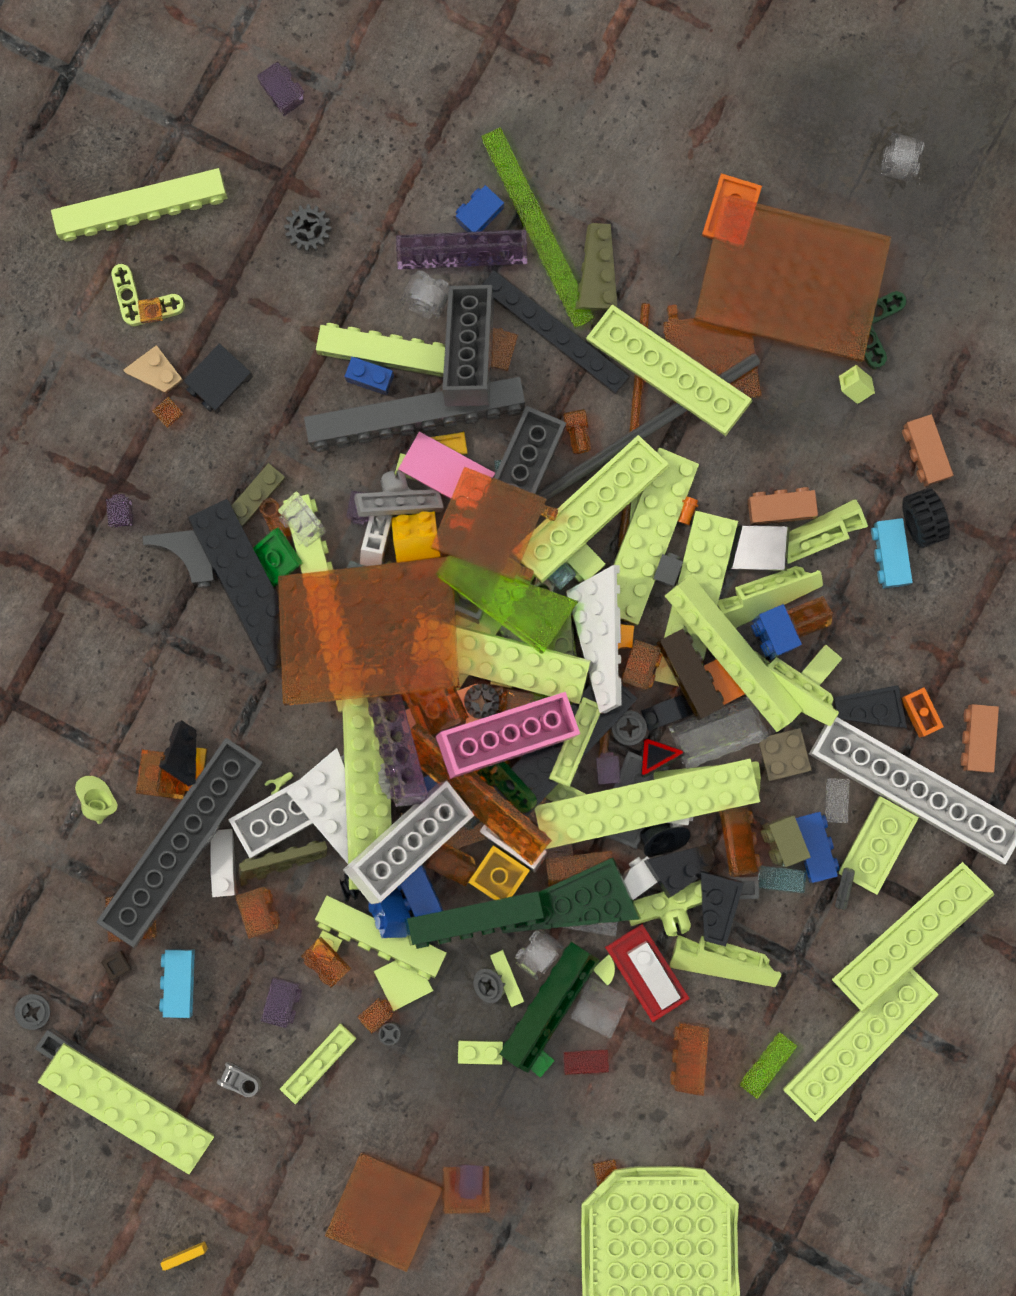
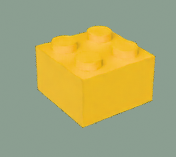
M435 511L391 517L397 563L441 557Z
M493 845L468 883L494 900L508 898L514 895L530 869Z

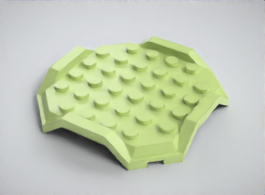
M635 1166L614 1169L581 1204L582 1296H740L737 1232L739 1203L703 1168Z

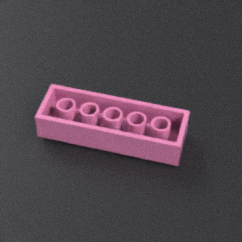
M563 692L442 731L436 736L451 779L573 739L580 734L567 694Z

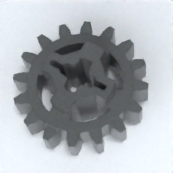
M307 204L306 209H303L300 205L298 212L292 210L293 217H286L287 222L290 224L284 225L285 230L289 231L285 234L287 239L292 238L290 244L293 246L297 243V250L299 251L302 247H305L306 253H309L311 247L315 251H317V245L324 247L323 240H329L330 237L327 233L332 232L331 227L326 226L331 223L329 218H325L326 212L322 211L319 213L318 206L312 210L310 204ZM307 215L314 216V217H316V218H315V219H312V218L308 217ZM300 218L298 225L295 226V223ZM309 225L311 231L307 232L305 226ZM319 231H322L319 237L315 238L317 233ZM300 238L307 239L308 241H302Z

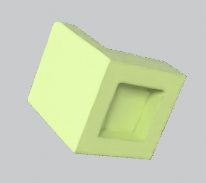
M857 365L839 376L842 392L857 404L875 393L872 378Z

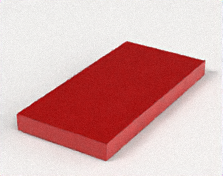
M642 923L605 947L652 1022H655L690 999ZM644 941L650 946L680 996L679 1000L663 1010L627 954L628 951Z

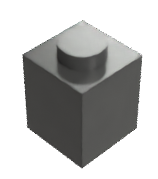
M668 553L667 556L662 554L653 580L674 588L683 561H680V557L675 554Z

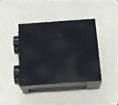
M219 343L190 373L184 382L187 385V392L194 398L198 395L203 400L201 404L209 412L214 410L218 414L221 411L220 407L245 381L248 383L253 375Z

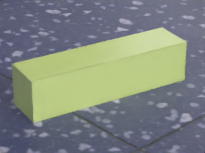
M500 950L491 954L490 957L497 974L502 975L501 980L505 983L503 988L511 1007L524 1002L504 951Z

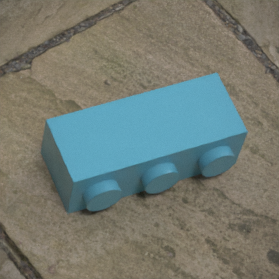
M903 518L876 522L874 528H871L872 540L876 541L877 545L874 555L875 561L879 562L880 571L877 572L879 584H882L883 589L912 584Z
M167 949L165 954L161 956V967L165 968L164 976H161L160 989L164 990V997L160 999L159 1010L163 1012V1017L190 1018L193 1016L195 949Z

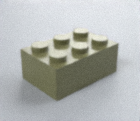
M794 815L784 816L762 825L763 830L760 833L764 843H769L771 851H768L773 864L775 863L780 867H788L811 858Z

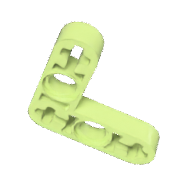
M118 264L112 269V279L121 314L128 325L138 326L176 316L184 311L185 303L177 294L140 302L133 274L129 267L124 264ZM120 270L127 273L124 275L126 285H123L120 277H117L120 274ZM125 290L133 292V297L128 301L123 300L121 296ZM172 300L180 303L175 310L172 307H166L167 312L165 313L161 305L162 302H164L165 306L171 305ZM131 305L135 314H138L133 321L127 318L130 315L128 306ZM151 305L159 306V313L155 316L148 314V308Z

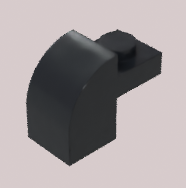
M684 695L641 711L648 731L693 715Z

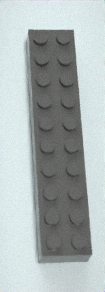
M516 377L490 382L489 405L445 406L443 391L306 416L304 421L308 442L312 450L316 449V452H323L329 450V447L336 445L338 448H345L351 446L350 443L359 441V444H366L372 442V439L379 437L381 440H388L393 438L395 434L409 436L415 434L414 431L422 429L423 432H431L436 430L438 426L452 428L456 427L457 423L460 422L473 424L479 422L478 419L481 418L495 420L503 414H508V416L520 415L521 411L525 409V400L521 379Z
M529 406L525 407L438 601L439 608L474 623H480L564 434L566 422Z
M225 738L196 779V783L191 786L96 923L136 949L263 766V762Z

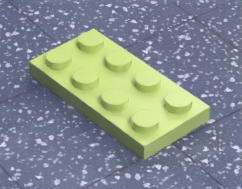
M879 796L837 873L842 876L844 868L855 870L853 882L877 895L919 817Z

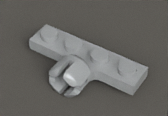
M399 470L396 471L398 478H395L393 471L383 474L380 480L383 492L357 493L354 497L359 517L419 514L424 511H435L437 513L442 512L444 508L439 492L435 490H411L408 487L405 474Z

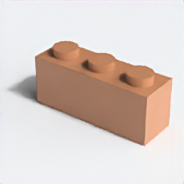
M932 414L907 422L903 426L902 434L905 441H909L911 450H909L910 457L913 462H916L919 469L917 470V477L920 483L923 482L924 486L927 487L954 476Z
M808 487L797 488L796 492L787 493V490H777L772 495H766V492L753 493V497L748 499L750 526L815 519L818 516L815 490L809 491Z
M972 704L968 705V709H965L964 722H967L966 731H963L962 743L965 744V753L961 754V766H964L963 771L994 773L999 707Z

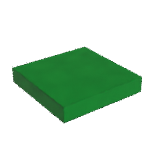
M279 527L270 532L253 547L273 587H276L303 564Z

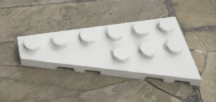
M612 565L566 591L584 658L591 660L588 673L600 713H607L622 705L621 678L618 676V664L621 663V655H618V643H621L620 608L617 606V594H620V585H617V574L620 573V565Z
M336 748L286 792L348 864L345 766Z

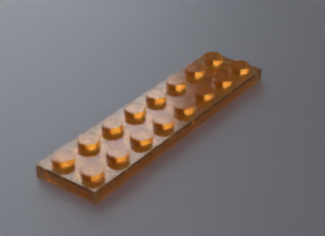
M418 723L411 728L399 750L403 754H408L409 759L414 758V763L416 765L419 764V768L435 782L442 783L448 781L474 816L532 866L552 841L547 834L536 827L527 816L520 813L511 802L505 800L497 793L495 788L489 786L476 772L473 771L450 779L437 739Z

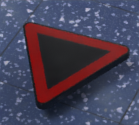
M648 738L644 739L642 777L645 778L685 755L684 751Z

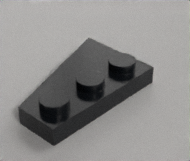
M898 685L833 698L835 710L839 712L837 717L841 720L907 728Z

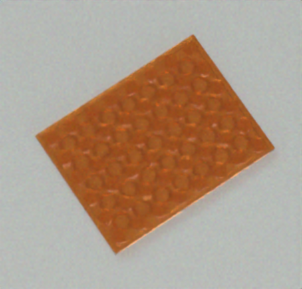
M724 195L694 320L862 362L865 356L891 237Z
M451 557L278 576L282 694L285 706L460 688Z

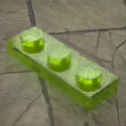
M778 1032L739 1085L758 1099L797 1048V1045Z

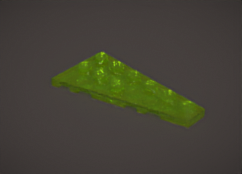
M450 555L435 574L541 654L548 648L579 602Z

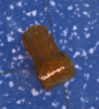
M585 409L563 413L573 454L591 451Z
M271 498L263 500L260 504V512L270 532L279 527L286 539L292 536L277 501ZM270 503L276 505L275 513L271 515L265 513L266 505Z

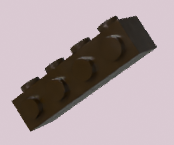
M681 629L656 642L695 718L700 720L723 708L724 698L719 690H715L712 684L714 680L708 670L705 671L702 665L704 661L698 651L695 652L692 646L693 640L691 635L685 632L684 629Z

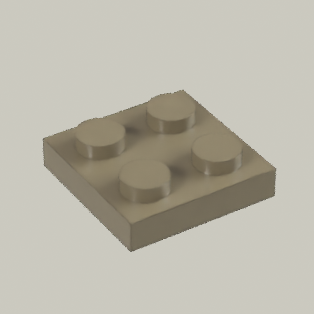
M801 728L757 739L768 781L812 771Z

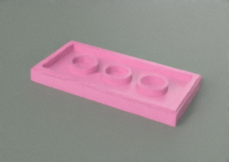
M421 432L417 434L398 468L399 471H402L409 477L474 512L495 476L493 471Z

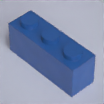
M815 812L796 817L795 819L811 857L803 860L809 883L837 877V871L840 869L837 859L832 857L831 850L834 849L831 837H827L825 828H828L825 815L821 816V812Z

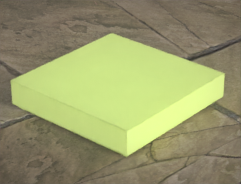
M397 960L374 971L393 1011L433 991L429 981L417 975L418 970L412 967L410 970H406L397 965L399 962Z

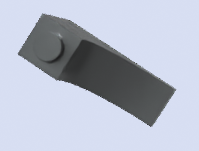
M193 530L142 536L144 546L163 548L179 556L189 571L191 582L194 585H198V588L211 587V583H216L215 571Z

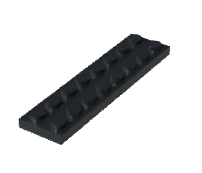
M228 499L189 516L187 519L267 674L307 655Z
M591 684L583 692L582 698L584 697L596 702ZM622 684V705L607 713H600L582 758L637 701L638 698ZM573 703L571 705L574 717L580 704ZM564 742L527 753L511 768L535 794L537 804L533 809L526 813L520 812L496 785L485 796L514 826L518 827L559 784L550 780L549 777ZM507 780L508 788L514 790V783L511 780Z

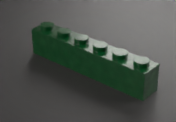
M537 891L405 919L410 946L416 945V949L429 947V942L438 940V944L452 942L451 937L460 936V940L472 938L473 933L481 931L482 935L495 933L494 928L503 926L504 931L517 928L516 923L525 922V926L538 924V919L544 917Z
M570 942L564 949L558 963L552 968L551 974L540 987L537 996L527 1007L523 1018L515 1026V1030L509 1040L504 1043L499 1055L517 1068L529 1073L600 960L582 947Z

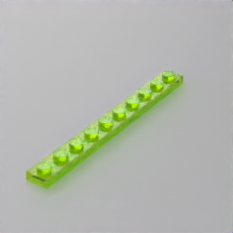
M501 127L482 135L481 139L574 328L593 320L594 316L591 310L575 309L580 293L578 292L579 286Z

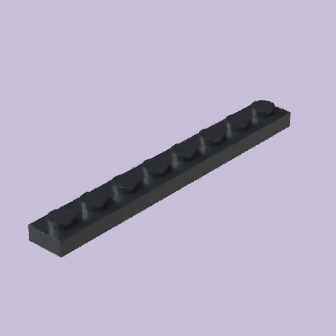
M493 270L482 284L492 285L495 301L614 394L618 392L629 378L626 373Z

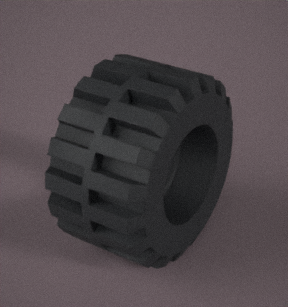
M926 488L903 497L902 509L906 525L912 538L920 547L925 548L950 537V523L946 509L940 497L932 488Z

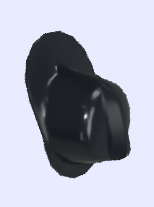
M664 823L650 826L640 832L645 845L644 854L646 857H654L676 851L689 841L690 831L683 826L670 828Z

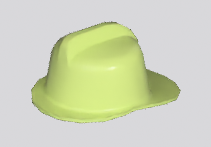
M84 776L76 782L75 790L81 802V810L86 818L101 824L104 819L117 810V802L103 780L94 776Z

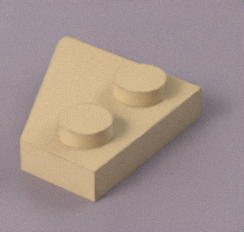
M157 345L123 370L127 375L137 378L164 393H168L183 381Z

